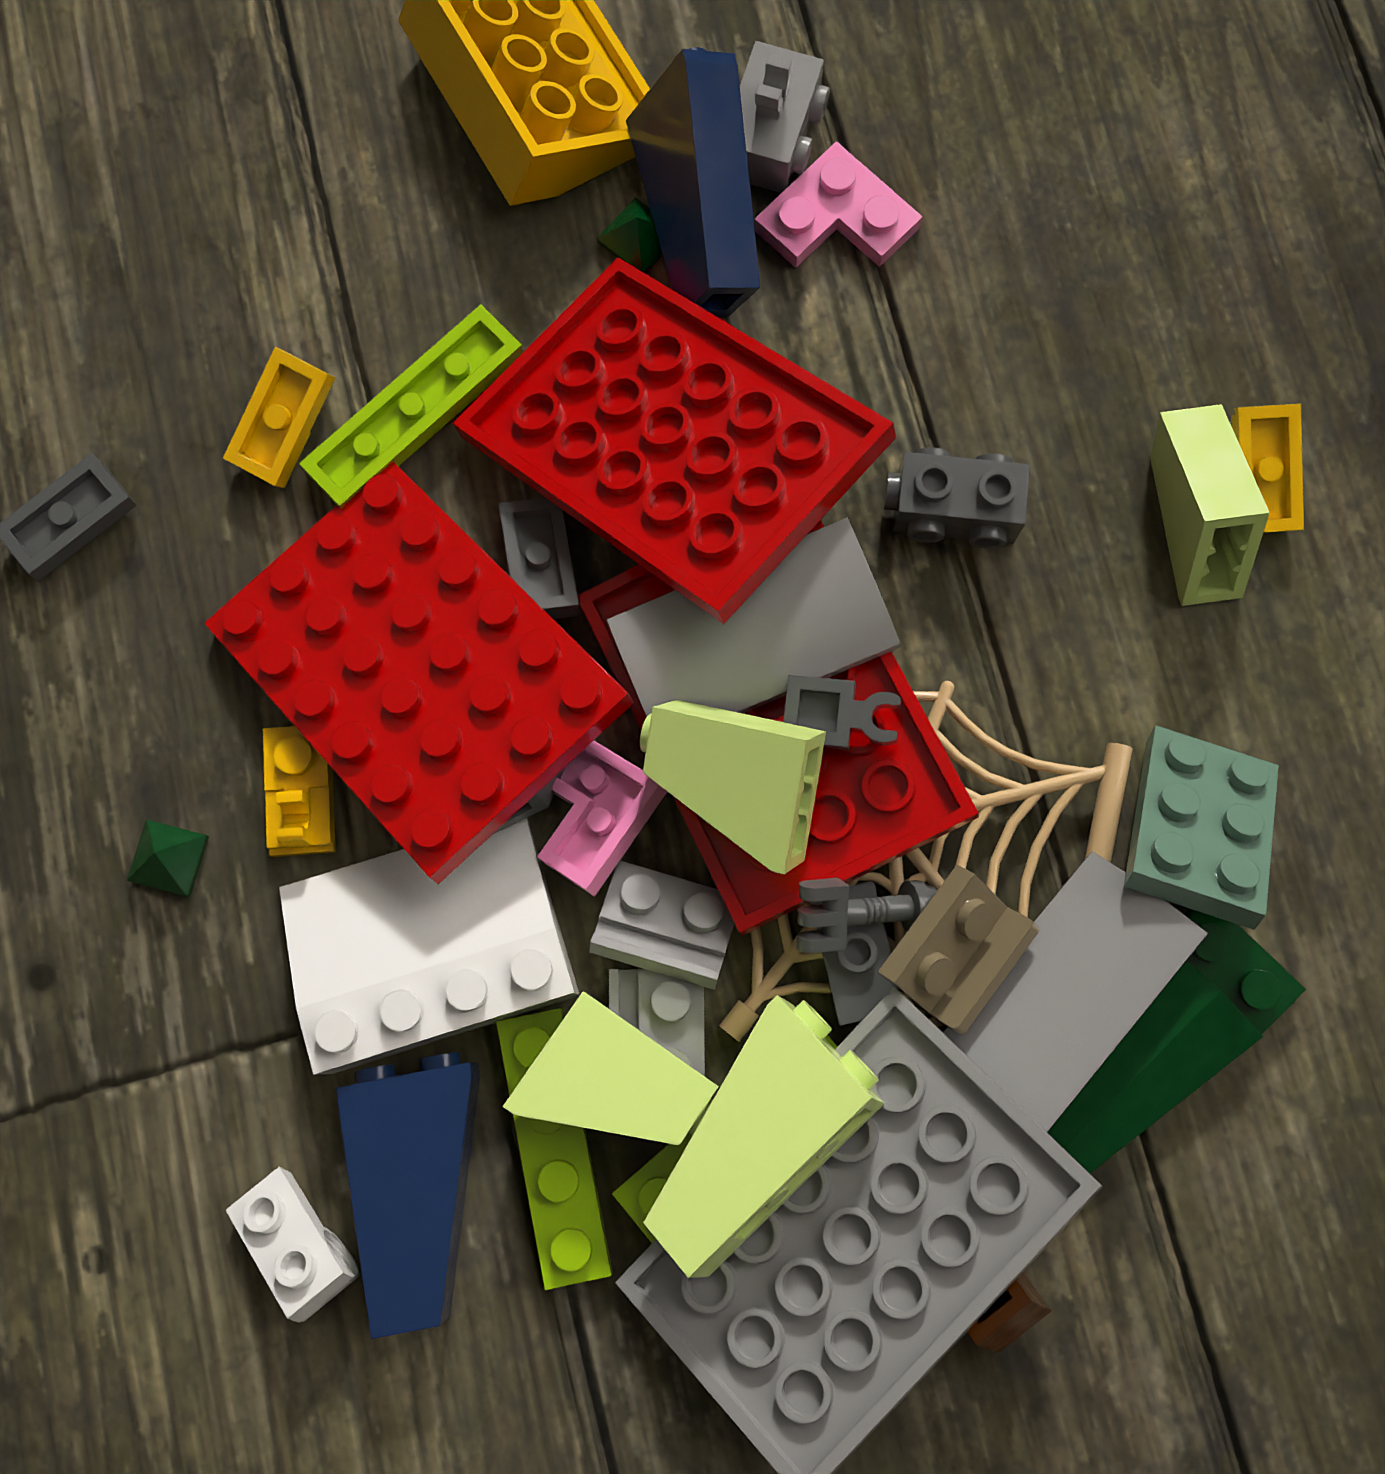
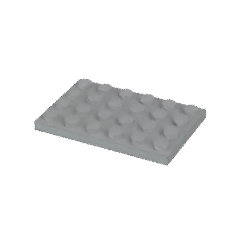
M895 987L835 1049L841 1057L849 1050L853 1051L872 1070L879 1081L871 1089L885 1104L709 1277L688 1278L656 1239L615 1282L778 1474H834L1103 1187Z

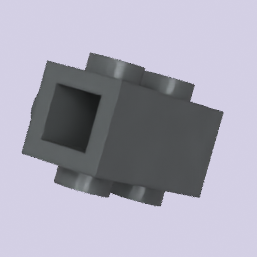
M933 447L920 448L914 453L904 452L898 473H887L883 510L894 511L892 531L907 533V537L914 541L931 543L939 542L944 537L969 539V543L972 546L985 549L1001 548L1006 546L1007 543L1014 544L1026 523L1030 464L1013 463L1010 457L1002 454H983L976 457V459L952 457L950 452Z

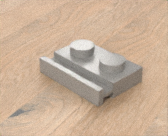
M619 861L605 897L595 933H593L590 941L589 953L715 990L734 921L718 889Z
M609 969V1010L705 1076L704 987L646 969Z

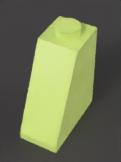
M1220 404L1160 412L1150 459L1180 603L1182 606L1243 598L1270 512L1223 406Z
M674 700L652 707V713L644 721L640 735V747L642 752L646 753L643 773L769 870L786 874L805 861L826 731L682 700Z
M582 992L503 1107L517 1116L680 1145L687 1133L692 1136L713 1101L711 1097L719 1086L587 993Z

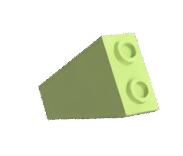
M777 995L767 1004L643 1222L688 1278L709 1277L885 1104L871 1089L879 1081L877 1076L853 1051L849 1050L843 1057L838 1054L824 1038L832 1031V1028L805 1000L795 1007Z

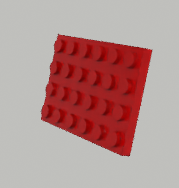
M618 257L453 422L461 438L722 624L728 621L896 439L894 423Z
M394 462L388 465L380 474L372 477L365 484L364 488L342 508L336 505L204 623L426 875L438 885L634 703L629 693Z
M820 520L809 533L823 528L822 521ZM638 564L577 595V598L618 683L629 693L634 702L630 708L642 730L647 716L623 662L607 619L673 592L675 589ZM892 651L828 678L855 681V700L865 701L869 696L878 692H891L900 696L901 709L882 708L873 716V724L878 729L897 731L898 739L896 744L882 746L869 741L862 732L851 731L849 750L823 748L805 861L786 874L769 870L674 797L726 907L742 936L811 902L798 897L799 883L802 881L839 878L847 884L979 818V812ZM786 696L743 714L784 722Z

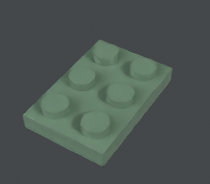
M1155 725L1146 741L1124 887L1255 930L1266 916L1279 765Z

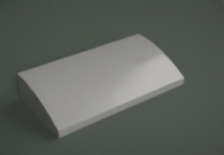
M848 517L807 534L725 624H722L676 590L607 619L646 716L652 713V707L674 700H682L743 714L786 696L789 675L829 678L901 648V643Z
M1093 851L1034 921L1039 927L1038 934L966 1033L960 1035L948 1027L943 1032L1046 1132L1208 934L1165 900L1124 887L1126 873Z

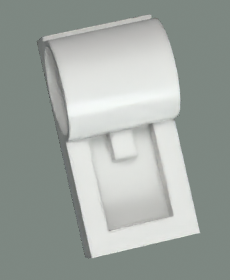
M278 1167L226 1209L227 1214L287 1319L298 1323L306 1321L360 1276L358 1265L353 1256L332 1231L323 1227L291 1172Z

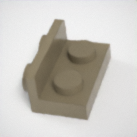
M956 865L879 969L878 973L919 1009L954 1032L962 1035L966 1033L1036 937L1039 927L1031 919L1007 907L974 873Z

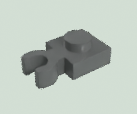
M789 675L784 723L826 731L824 748L849 750L851 731L862 732L874 744L882 746L893 745L897 743V731L878 729L873 724V716L882 708L901 709V697L891 692H878L869 696L865 701L855 700V681Z

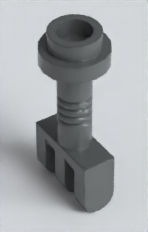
M839 878L802 881L799 883L798 897L811 902L823 901V904L800 907L798 909L797 923L804 927H822V930L798 933L796 948L805 953L846 950L847 927L901 921L903 928L908 931L933 898L937 889L932 885L926 886L923 881L910 880L901 884L898 895L882 896L881 898L871 897L869 899H849V885Z

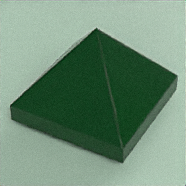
M636 197L597 238V243L612 255L622 259L645 274L663 256L650 208Z
M146 819L126 881L190 897L209 836Z

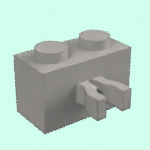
M755 41L740 84L750 185L782 193L790 185L793 173L803 174L806 170L813 144V139L806 137L811 122L821 123L830 93V87L821 85L823 59Z

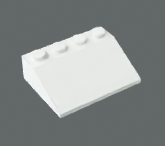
M528 818L491 835L439 885L430 879L411 856L402 849L279 887L296 1010L313 1075L334 1074L580 996L540 859L537 858L538 852Z

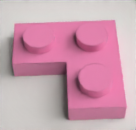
M836 141L754 219V230L795 268L836 230L880 267L920 229L923 216Z
M596 741L591 742L565 767L561 779L556 777L552 790L555 792L554 794L573 806L537 858L595 897L668 791L645 775L642 769Z

